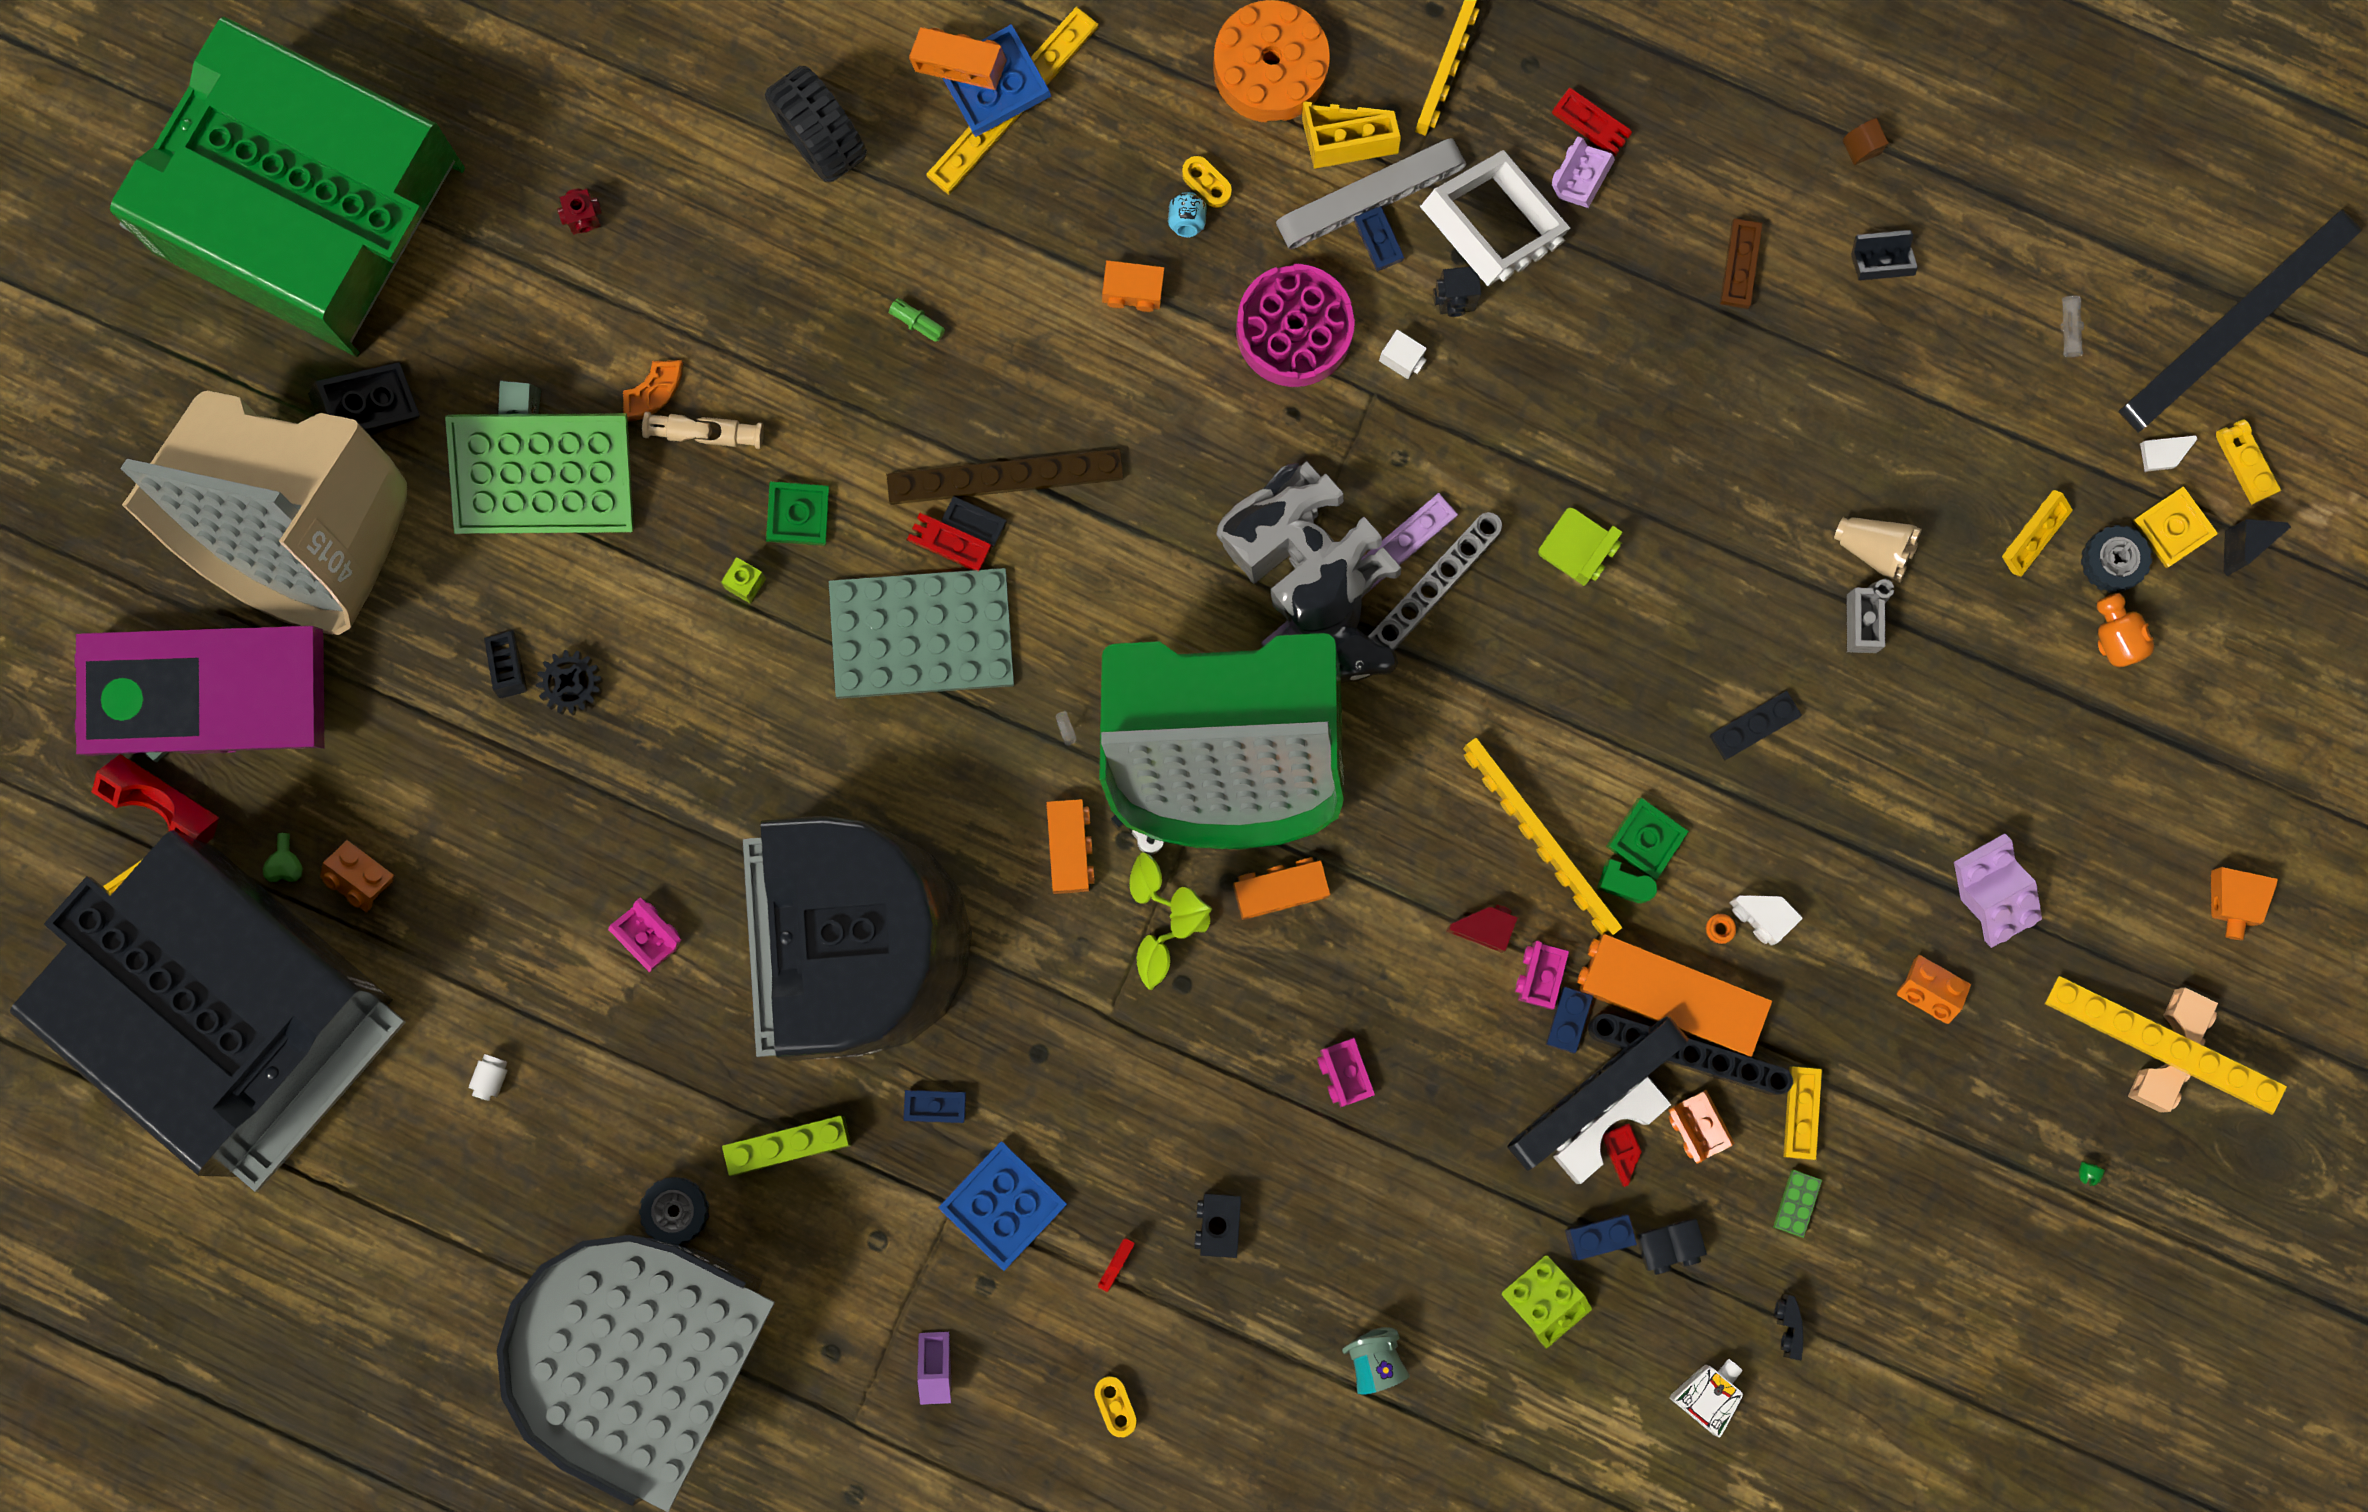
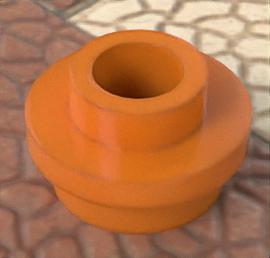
M1716 914L1708 920L1706 934L1711 941L1724 944L1731 941L1735 936L1736 925L1730 916ZM1717 924L1724 925V934L1721 935L1716 932Z

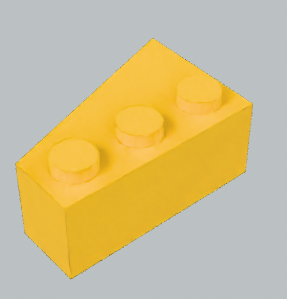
M1303 102L1302 121L1314 169L1399 153L1400 133L1394 111L1362 107L1353 110L1339 108V105L1330 104V107L1312 105V102Z

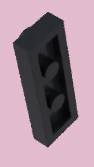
M1785 691L1712 733L1710 738L1725 761L1797 720L1802 715L1789 693Z

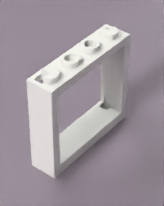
M1504 150L1435 188L1420 206L1487 286L1499 279L1503 282L1506 281L1514 273L1515 269L1517 272H1520L1531 263L1532 259L1534 262H1537L1548 252V249L1553 252L1559 245L1564 243L1563 236L1570 229ZM1491 178L1499 184L1542 235L1504 259H1501L1453 202V200Z

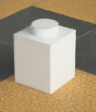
M1396 330L1382 351L1379 361L1406 379H1409L1413 372L1418 374L1426 363L1427 359L1423 357L1426 347Z

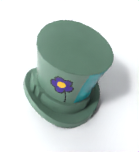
M1389 1327L1373 1329L1342 1349L1344 1355L1350 1352L1351 1360H1354L1357 1394L1379 1392L1395 1386L1410 1377L1395 1349L1398 1347L1397 1340H1399L1397 1330Z

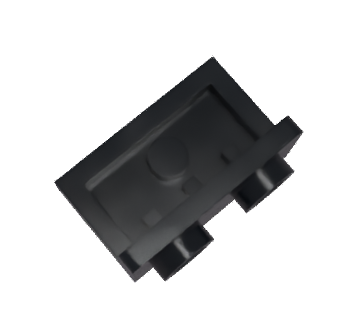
M1894 231L1855 236L1851 257L1858 280L1915 276L1918 267L1911 248L1913 240L1912 231Z

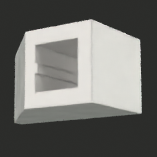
M1738 896L1729 902L1734 907L1732 909L1733 913L1741 921H1748L1755 928L1753 931L1755 936L1764 944L1774 945L1778 943L1803 919L1783 897Z

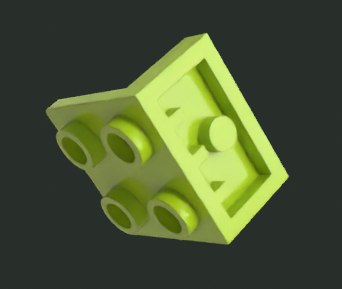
M1548 1256L1540 1259L1502 1292L1503 1298L1530 1326L1546 1349L1592 1311L1584 1294Z

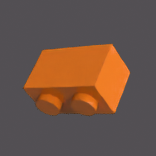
M1106 260L1102 303H1107L1112 308H1124L1125 305L1135 306L1137 310L1144 312L1160 309L1164 267Z

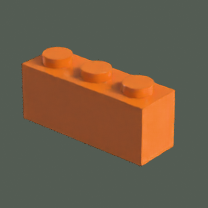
M922 27L919 29L909 56L915 72L996 90L1007 61L1002 47L994 41L985 40L983 42L974 40L965 34L952 35L939 28L926 29Z
M1082 799L1047 802L1053 894L1089 892V884H1094L1093 866H1087L1086 854H1092L1091 836L1085 837L1084 825L1090 824L1089 807H1083Z
M1313 857L1296 861L1297 867L1285 869L1284 865H1279L1267 869L1268 874L1256 877L1255 872L1239 876V882H1235L1233 888L1242 920L1329 898L1330 891L1321 860L1314 862Z

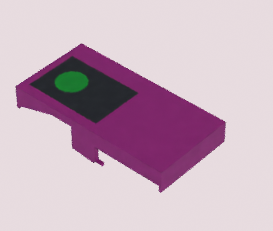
M315 626L76 634V654H74V668H76V754L86 756L152 752L206 754L232 753L240 750L325 749L324 639L322 628Z

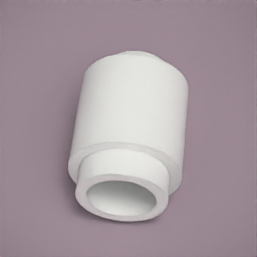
M484 1054L482 1061L477 1063L468 1087L474 1090L472 1096L490 1101L491 1096L498 1097L508 1071L505 1069L507 1062Z

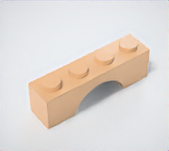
M2187 988L2175 989L2163 1017L2170 1023L2174 1032L2204 1046L2205 1039H2203L2207 1028H2210L2216 1020L2217 1012H2215L2218 1003ZM2164 1064L2157 1069L2139 1070L2128 1097L2160 1113L2171 1112L2181 1100L2182 1094L2179 1091L2183 1082H2187L2191 1075L2168 1064Z

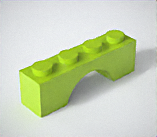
M837 1116L722 1146L728 1174L729 1176H736L779 1163L849 1147L851 1142L845 1117Z

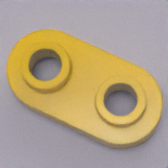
M1193 156L1185 161L1182 168V177L1185 183L1209 206L1214 208L1225 206L1231 198L1232 191L1228 180L1203 157ZM1198 170L1202 175L1200 177H1193L1191 173ZM1214 190H1219L1222 195L1214 197L1211 193Z
M1107 1376L1102 1378L1096 1384L1095 1398L1106 1427L1112 1435L1126 1437L1136 1427V1416L1125 1387L1116 1377ZM1107 1386H1112L1116 1390V1394L1111 1398L1106 1397L1104 1394V1389ZM1119 1415H1124L1127 1418L1126 1425L1122 1427L1115 1423V1419Z

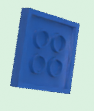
M1012 24L981 40L983 42L991 40L998 43L1002 47L1007 59L996 90L942 78L975 137L1051 97L1047 85Z
M1001 1141L938 1208L993 1262L1005 1271L1067 1203Z

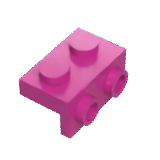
M642 898L637 899L633 907L612 923L608 929L649 973L673 954L681 942L677 930L672 925L666 924L658 916L655 907L648 902L645 903Z
M1540 941L1533 942L1532 947L1527 946L1523 957V963L1527 964L1524 976L1519 975L1515 992L1519 993L1518 1001L1553 1010L1569 951L1544 945Z
M1354 1038L1320 1050L1321 1057H1318L1317 1061L1322 1074L1328 1073L1332 1085L1327 1086L1333 1104L1338 1102L1341 1108L1375 1095Z

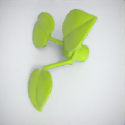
M1141 852L1130 874L1129 886L1133 898L1138 903L1143 904L1152 898L1154 901L1170 906L1172 912L1170 914L1172 933L1162 935L1158 940L1153 935H1147L1141 942L1137 953L1139 975L1145 986L1153 990L1165 978L1170 967L1169 950L1163 943L1174 937L1182 939L1187 938L1193 932L1203 933L1207 931L1210 924L1209 913L1212 908L1203 902L1195 891L1188 887L1179 888L1174 893L1171 901L1158 896L1156 891L1162 885L1161 870L1150 854Z

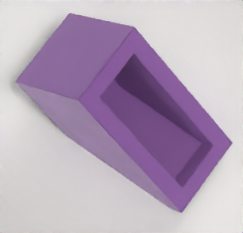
M949 1332L919 1333L918 1390L920 1405L951 1403Z

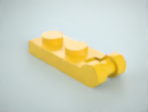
M2242 419L2234 423V427L2230 429L2225 427L2218 430L2216 437L2250 504L2253 505L2277 494L2281 489L2251 434L2252 431L2249 423ZM2235 438H2239L2241 446H2235Z

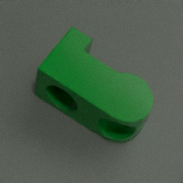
M1613 859L1605 861L1597 890L1640 904L1650 901L1655 897L1657 885L1653 878L1645 875L1636 877L1620 871L1621 862Z

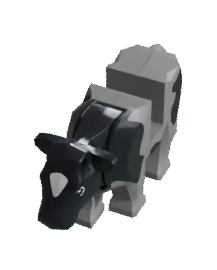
M1307 461L1302 466L1297 463L1288 464L1282 467L1264 488L1236 504L1220 521L1216 535L1223 543L1224 549L1232 560L1246 573L1253 584L1289 555L1291 556L1289 561L1295 570L1271 588L1272 605L1286 618L1298 635L1324 633L1331 635L1335 639L1341 670V684L1360 681L1373 675H1389L1398 665L1396 653L1389 647L1378 645L1367 635L1359 631L1357 627L1361 615V599L1363 595L1371 589L1378 579L1384 577L1397 578L1400 576L1401 567L1383 547L1375 555H1368L1362 559L1367 550L1377 549L1382 545L1381 535L1365 517L1361 518L1358 521L1357 527L1349 530L1347 535L1339 542H1334L1322 528L1314 524V519L1318 516V508L1323 506H1339L1344 502L1343 493L1327 474L1320 477Z

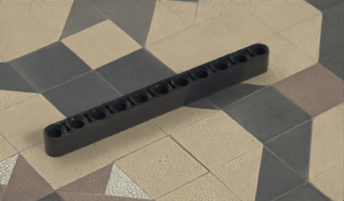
M2343 209L2340 210L2122 407L2118 413L2137 433L2142 431L2363 229Z

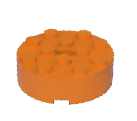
M1278 0L1251 3L1232 14L1219 31L1213 60L1216 86L1225 102L1233 110L1246 118L1265 123L1267 121H1287L1302 114L1303 102H1312L1313 105L1323 91L1330 60L1329 45L1319 23L1304 9ZM1276 60L1277 64L1269 65L1264 61Z

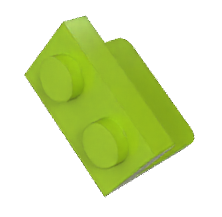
M1568 508L1539 548L1538 554L1585 586L1590 578L1594 581L1598 579L1606 567L1601 564L1606 555L1613 557L1622 544L1617 540L1622 531L1615 526L1606 531L1576 509Z

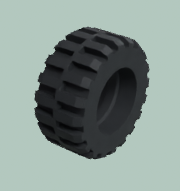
M798 66L767 88L765 99L777 121L802 157L824 182H834L865 159L867 150L854 125L832 93L809 67Z

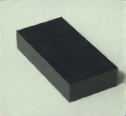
M953 496L941 520L942 523L991 544L993 549L1007 524L1005 519Z

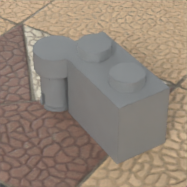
M1882 579L1874 582L1867 588H1854L1847 594V652L1877 653L1885 647V603L1894 593V590H1891L1894 588L1891 581Z

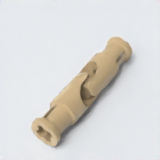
M650 412L644 413L642 422L643 438L659 436L667 437L670 441L682 442L696 437L695 441L699 443L736 447L737 444L753 445L756 449H761L763 443L764 425L760 422L757 425L739 424L738 420L708 417L698 418L697 422L684 415L670 414L669 417L651 415ZM710 422L718 423L721 426L722 432L718 439L709 440L712 434ZM654 425H664L665 427H654Z

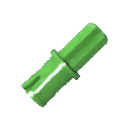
M899 297L896 299V302L892 303L889 309V314L907 324L910 330L916 329L935 342L939 341L945 332L942 326L926 317L923 310L918 311Z

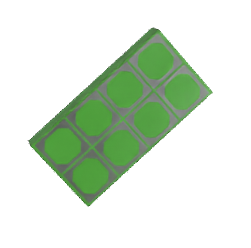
M1791 1170L1773 1228L1804 1238L1822 1180Z

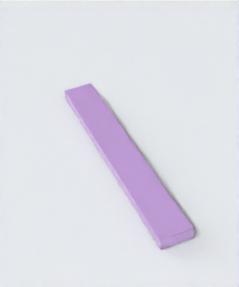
M1438 493L1383 539L1382 545L1379 548L1370 550L1362 559L1368 555H1375L1383 547L1398 565H1401L1453 521L1458 514ZM1384 578L1378 579L1371 587V589L1375 587L1379 582H1381ZM1286 621L1261 644L1264 647L1276 636L1298 634Z

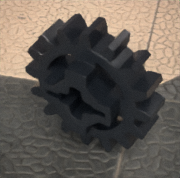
M567 650L563 651L562 658H559L555 653L552 654L554 662L550 664L544 661L543 665L547 668L546 671L537 673L543 679V682L536 684L538 689L544 690L539 695L540 699L543 701L550 699L547 707L552 710L558 706L557 712L561 715L565 713L566 709L569 710L572 716L576 715V708L586 712V703L590 702L595 705L597 702L593 695L602 693V690L596 687V684L603 682L601 676H595L600 670L597 665L590 666L592 659L589 656L581 660L582 654L579 651H576L573 657H571ZM573 664L571 668L560 669L564 665ZM586 673L588 674L589 684L587 689L584 688V678L587 676ZM552 676L555 678V687L553 690H551ZM567 678L575 683L572 688L564 683ZM569 697H579L575 701L565 702Z

